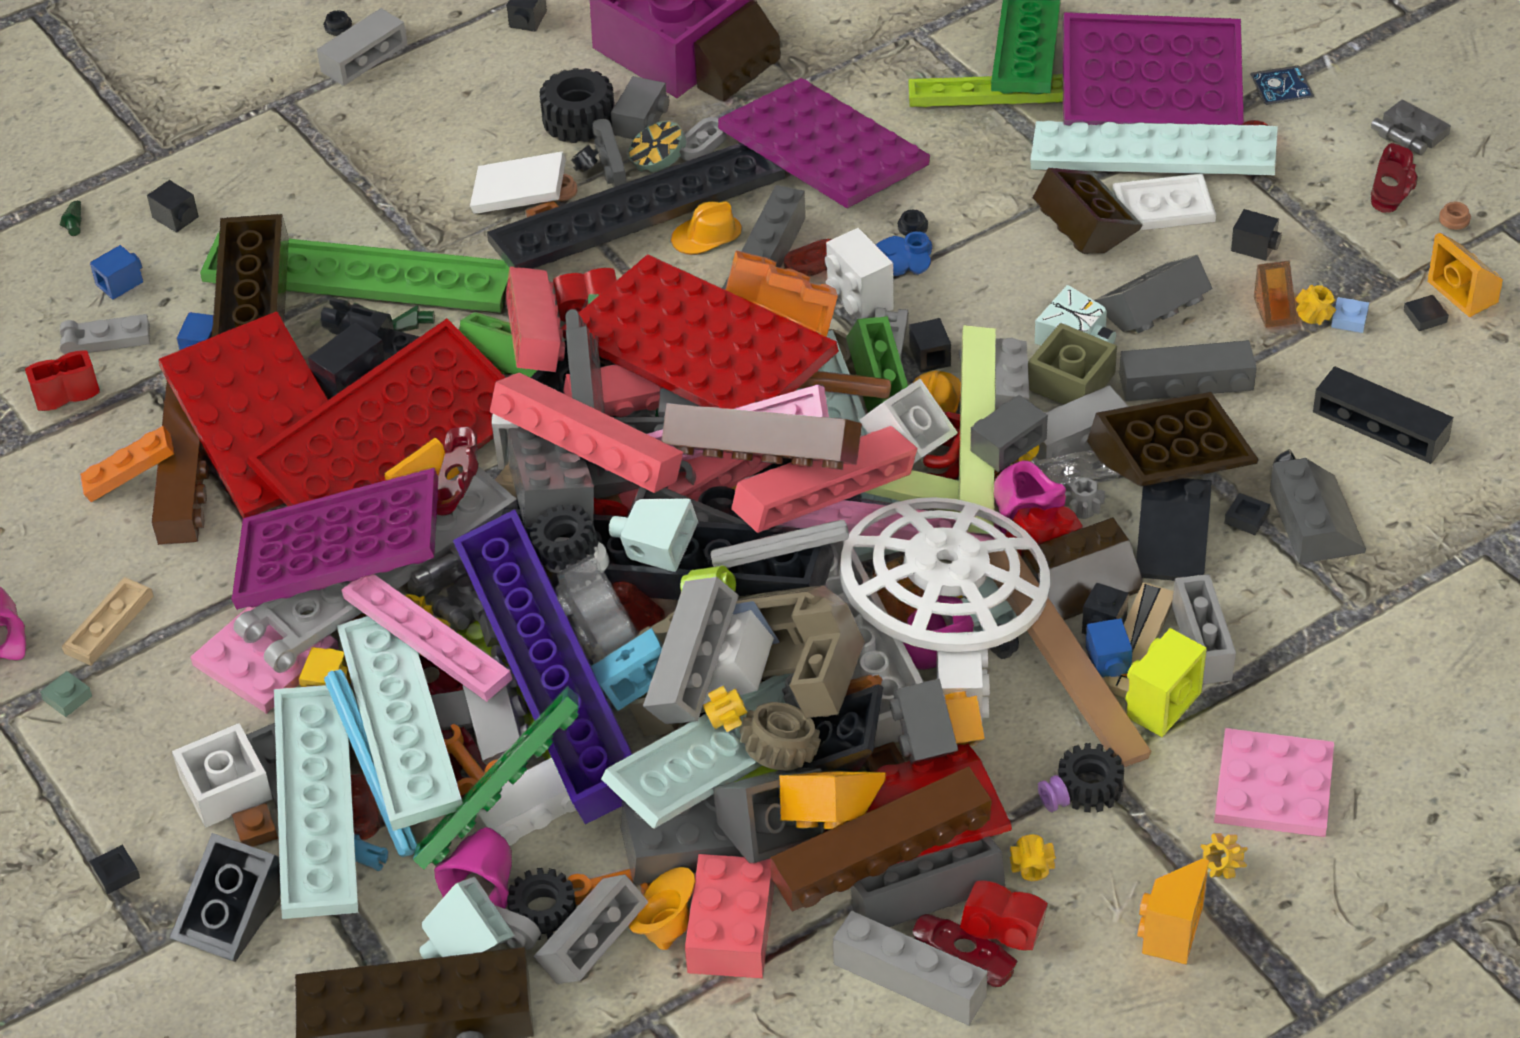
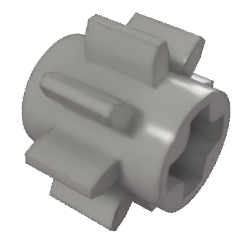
M1085 477L1078 478L1073 483H1067L1064 506H1069L1075 512L1077 518L1087 519L1093 516L1094 513L1100 514L1101 504H1104L1105 491L1098 490V481Z

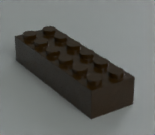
M282 214L220 218L212 337L276 311L284 322L289 236Z
M525 947L295 974L296 1038H456L459 1034L468 1031L479 1032L484 1038L534 1037L530 979Z

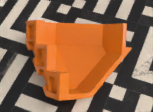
M735 251L725 290L827 337L838 298L834 287L827 284L817 285L810 283L811 277L793 269L776 267L777 262L771 259Z

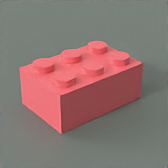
M699 854L695 875L696 883L692 895L685 943L687 973L763 979L775 886L771 878L770 859L749 863L745 857Z

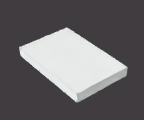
M563 151L478 166L470 204L473 214L559 200L566 162Z
M1203 174L1113 184V194L1143 224L1140 230L1212 223L1216 220V212Z

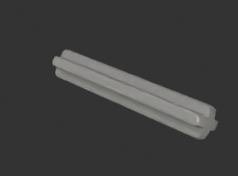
M841 519L714 549L711 551L712 564L714 567L725 566L730 568L845 541L849 538L848 527L845 520Z

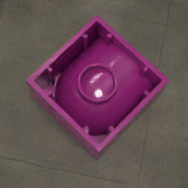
M589 0L592 48L641 78L664 82L666 84V93L677 99L697 84L694 42L750 0Z

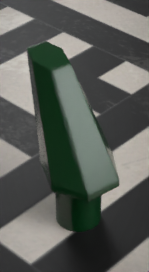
M81 201L71 202L61 216L59 225L67 229L71 236H77L81 231L79 227L82 220Z
M416 305L392 320L394 330L403 332L418 329L419 324H434L435 313L434 311H420L419 306Z

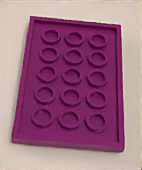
M1064 12L1062 18L1063 125H1072L1078 122H1085L1088 125H1102L1106 122H1114L1116 124L1244 125L1241 19Z
M799 78L718 119V129L847 209L928 166L930 161V154L803 78Z
M435 468L243 518L231 598L236 610L246 607H257L272 600L291 598L299 593L314 589L321 590L329 585L345 581H355L367 575L379 572L386 573L394 568L413 563L420 564L434 558L439 482Z

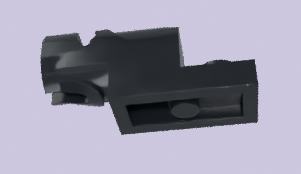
M331 297L329 303L333 309L323 307L321 312V325L324 329L329 330L330 333L339 335L356 322L382 339L385 360L420 337L394 330L392 317L388 313L368 309L357 303L351 306L348 301Z

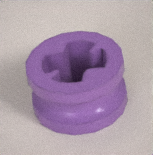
M1052 776L1050 782L1043 780L1038 783L1040 798L1049 812L1057 811L1058 805L1066 807L1070 804L1068 790L1059 776Z

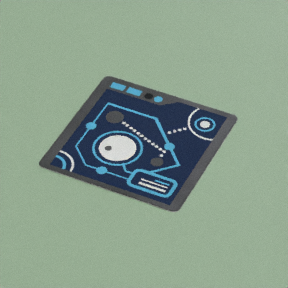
M1299 65L1250 73L1265 105L1314 98V94Z

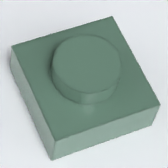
M65 671L40 691L43 701L65 717L92 697L90 687L68 671Z

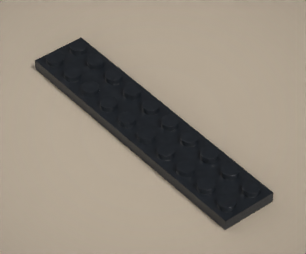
M738 143L487 232L489 244L508 267L534 269L659 223H664L673 218L689 214L702 203L721 202L765 185H770L785 179V170L746 145Z

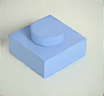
M1338 297L1331 328L1363 333L1369 302Z

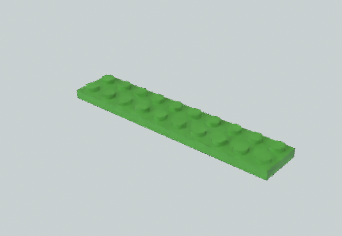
M219 231L201 269L202 282L216 283ZM289 239L286 291L501 313L506 299L509 267L503 260Z

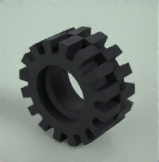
M569 504L567 510H565L563 505L557 506L558 511L553 512L550 508L546 510V517L540 515L537 518L539 524L533 523L531 527L533 532H530L531 539L539 559L545 566L548 564L550 569L555 570L558 565L560 570H566V566L570 564L572 569L578 567L577 561L580 560L583 564L588 561L586 554L594 555V547H598V536L588 512L585 513L583 508L578 507L576 510L574 505ZM575 533L565 541L554 542L563 534Z
M1085 743L1084 749L1081 750L1078 744L1073 746V753L1067 750L1064 753V759H1060L1058 776L1062 779L1068 790L1070 802L1072 801V808L1078 810L1080 805L1084 806V812L1091 813V807H1096V811L1101 812L1103 811L1104 804L1111 808L1114 806V800L1118 802L1121 798L1124 765H1121L1122 759L1119 755L1114 757V750L1111 748L1104 752V745L1097 743L1096 749H1091V743ZM1085 772H1094L1100 774L1105 779L1098 783H1086L1078 779L1077 776Z
M537 868L536 875H532L531 871L528 870L524 872V880L518 876L514 880L515 886L510 885L507 897L508 909L533 921L540 929L541 934H547V940H549L553 932L557 931L576 909L573 885L570 880L567 881L566 875L562 872L556 876L555 869L549 868L548 874H544L543 868ZM549 897L556 900V904L546 910L536 911L528 908V904L537 898Z

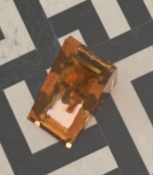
M1290 260L1257 265L1254 300L1265 328L1298 324Z

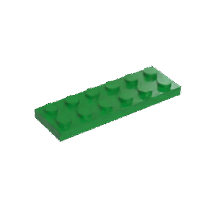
M1003 0L991 79V91H999L1005 94L1028 92L1034 95L1051 93L1061 0Z
M567 686L461 798L463 804L456 808V812L446 814L416 846L413 860L423 870L430 863L436 866L447 856L451 850L449 848L452 844L451 841L456 835L462 839L476 824L474 821L477 818L476 814L482 808L488 812L501 798L502 787L508 781L513 785L528 769L526 767L528 764L527 760L533 754L539 758L553 743L551 740L552 734L559 727L564 731L573 723L579 715L577 713L579 710L577 694Z

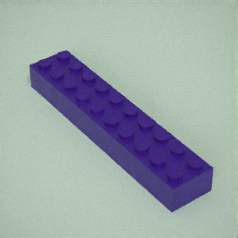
M514 509L454 539L453 542L534 720L547 709L567 686L578 695V717L564 731L559 727L552 734L551 740L553 743L548 748V751L572 804L586 825L622 807V798L601 778L607 768L629 757L633 752L598 683L591 664L537 555L528 532Z

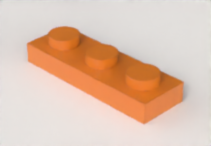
M161 426L153 432H148L141 439L125 448L117 450L112 456L90 466L81 473L83 493L90 502L95 501L172 456L174 450L168 430Z

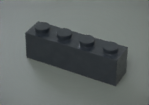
M1336 366L1332 368L1315 391L1313 413L1429 464L1433 463L1450 439L1454 417Z

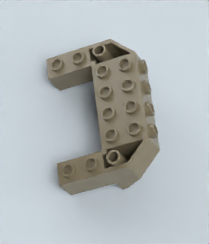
M824 585L738 596L736 604L750 601L755 602L780 642L772 644L762 677L794 673L789 686L805 718L827 717L839 714L865 643L848 604ZM674 612L654 626H648L641 630L638 636L652 628L664 645ZM647 693L628 704L644 736L667 735L676 731L680 723L665 724L644 708L643 704Z

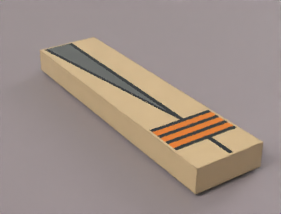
M1142 583L1124 623L1133 650L1132 664L1136 660L1141 661L1147 654L1153 640L1159 637L1172 608V590ZM1127 674L1103 678L1113 695L1126 697L1129 690Z

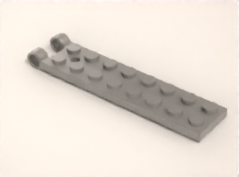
M479 466L476 475L473 477L468 490L458 503L455 511L446 516L437 515L435 557L432 558L434 561L447 555L448 550L455 547L454 539L500 517L504 508L518 509L517 499ZM458 475L452 478L451 480L457 479ZM422 563L394 568L386 573H375V575L397 590L410 581L411 573L420 569ZM345 581L329 585L321 590L314 589L299 593L291 598H280L265 602L251 611L242 613L234 623V631L246 643H254L264 635L267 626L271 625L283 639L277 640L268 646L264 653V660L277 673H282L294 665L299 654L337 630V625L349 622L361 614L362 611L344 599L342 589L352 582ZM305 611H313L311 614L302 615Z

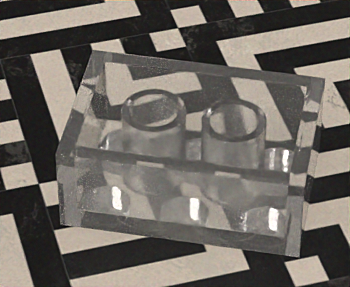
M594 554L557 573L559 585L555 587L559 595L557 599L567 616L573 613L572 619L576 625L574 629L583 645L590 643L588 647L592 653L591 659L594 664L638 637L637 629Z

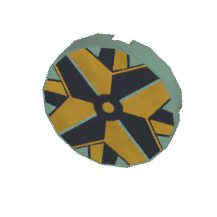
M670 121L657 122L646 127L634 138L628 150L629 159L642 172L643 170H649L650 173L658 172L668 168L680 157L679 151L682 146L683 148L686 146V136L676 123Z

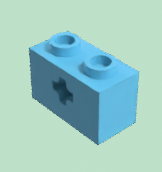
M652 628L591 666L599 685L617 711L648 692L663 648L662 642Z

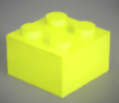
M1171 628L1161 638L1157 637L1154 639L1147 654L1141 661H1134L1127 674L1129 690L1125 700L1128 702L1127 715L1130 720L1163 737L1202 693L1206 647Z

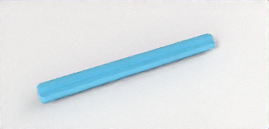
M332 670L324 678L331 698L398 854L401 857L411 856L415 853L418 843L410 826L395 831L392 830L359 706L342 670Z

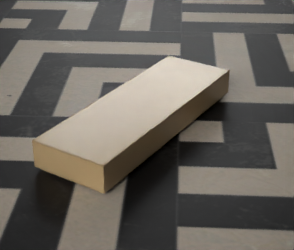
M124 577L62 645L64 654L92 666L154 597L152 589Z

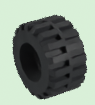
M572 68V70H562L559 74H553L550 76V80L544 81L543 87L540 88L539 92L542 122L545 130L549 131V135L553 138L558 137L560 141L565 142L568 140L570 143H577V141L589 142L590 139L597 137L593 133L594 121L607 119L612 127L611 111L615 106L612 83L609 82L607 76H602V73L598 71L592 72L591 69Z

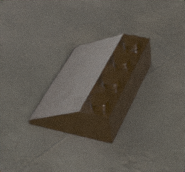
M1212 392L1096 412L1087 439L1088 444L1102 465L1140 487L1255 465L1259 460Z

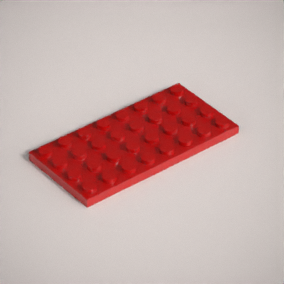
M649 254L579 312V315L589 329V333H592L593 338L598 342L600 357L702 407L735 409L794 392L839 352L837 341ZM564 324L560 329L563 330V338L567 340V327Z
M446 318L248 455L247 464L287 506H292L386 481L384 473L434 438H437L444 447L446 435L452 428H471L477 434V450H479L494 439L492 430L493 413L490 412L495 383L506 377Z

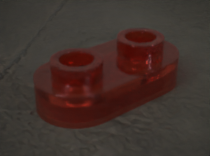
M821 239L788 252L784 257V269H793L809 277L826 271V242L832 239Z
M615 582L608 587L604 600L606 609L637 635L648 626L652 627L666 619L663 609L633 584Z
M353 774L351 775L354 834L359 835L361 840L371 838L379 831L381 820L377 803L365 775Z

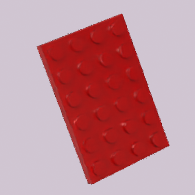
M276 311L158 359L164 376L242 518L255 516L284 503L247 464V456L328 401Z

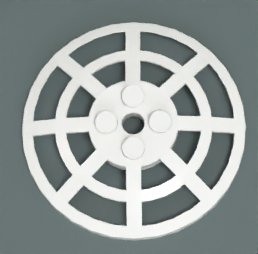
M937 497L914 498L879 508L864 517L852 529L849 538L845 540L840 557L842 587L856 611L876 629L890 637L912 646L934 651H978L996 647L1015 639L1038 620L1045 608L1050 588V570L1046 558L1036 541L1023 528L992 509L957 499ZM915 509H948L960 511L961 513L942 510L917 512ZM896 513L904 516L891 523L882 531L880 536L860 535L867 527L885 517ZM975 516L992 521L1008 530L1017 538H1007L994 526ZM946 518L954 519L956 522L953 528H933L926 519ZM910 523L920 532L912 537L911 540L891 538L896 531ZM972 524L988 532L995 539L979 541L976 537L967 533ZM853 547L874 548L873 565L877 576L859 585L852 569ZM890 549L905 552L904 564L888 570L884 560V550ZM1015 549H1029L1040 567L1039 587L1019 577L1020 561ZM1005 550L1009 560L1010 571L1008 572L989 564L988 553ZM947 559L952 561V563L946 564L939 560ZM987 576L1004 583L995 593L986 598H983L978 590L985 582ZM909 577L915 585L925 590L923 597L909 592L898 584L897 581ZM885 587L899 600L917 608L912 626L886 614L872 603L867 596ZM1014 589L1033 599L1032 603L1019 616L1001 626H997L989 610L1005 601ZM939 595H965L969 603L937 602ZM932 613L949 616L976 614L984 631L953 634L929 631L926 628Z

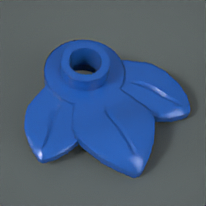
M911 232L905 238L898 236L888 237L876 244L893 263V276L902 275L908 270L919 275L925 272L931 264L929 255L932 252V242L923 232Z

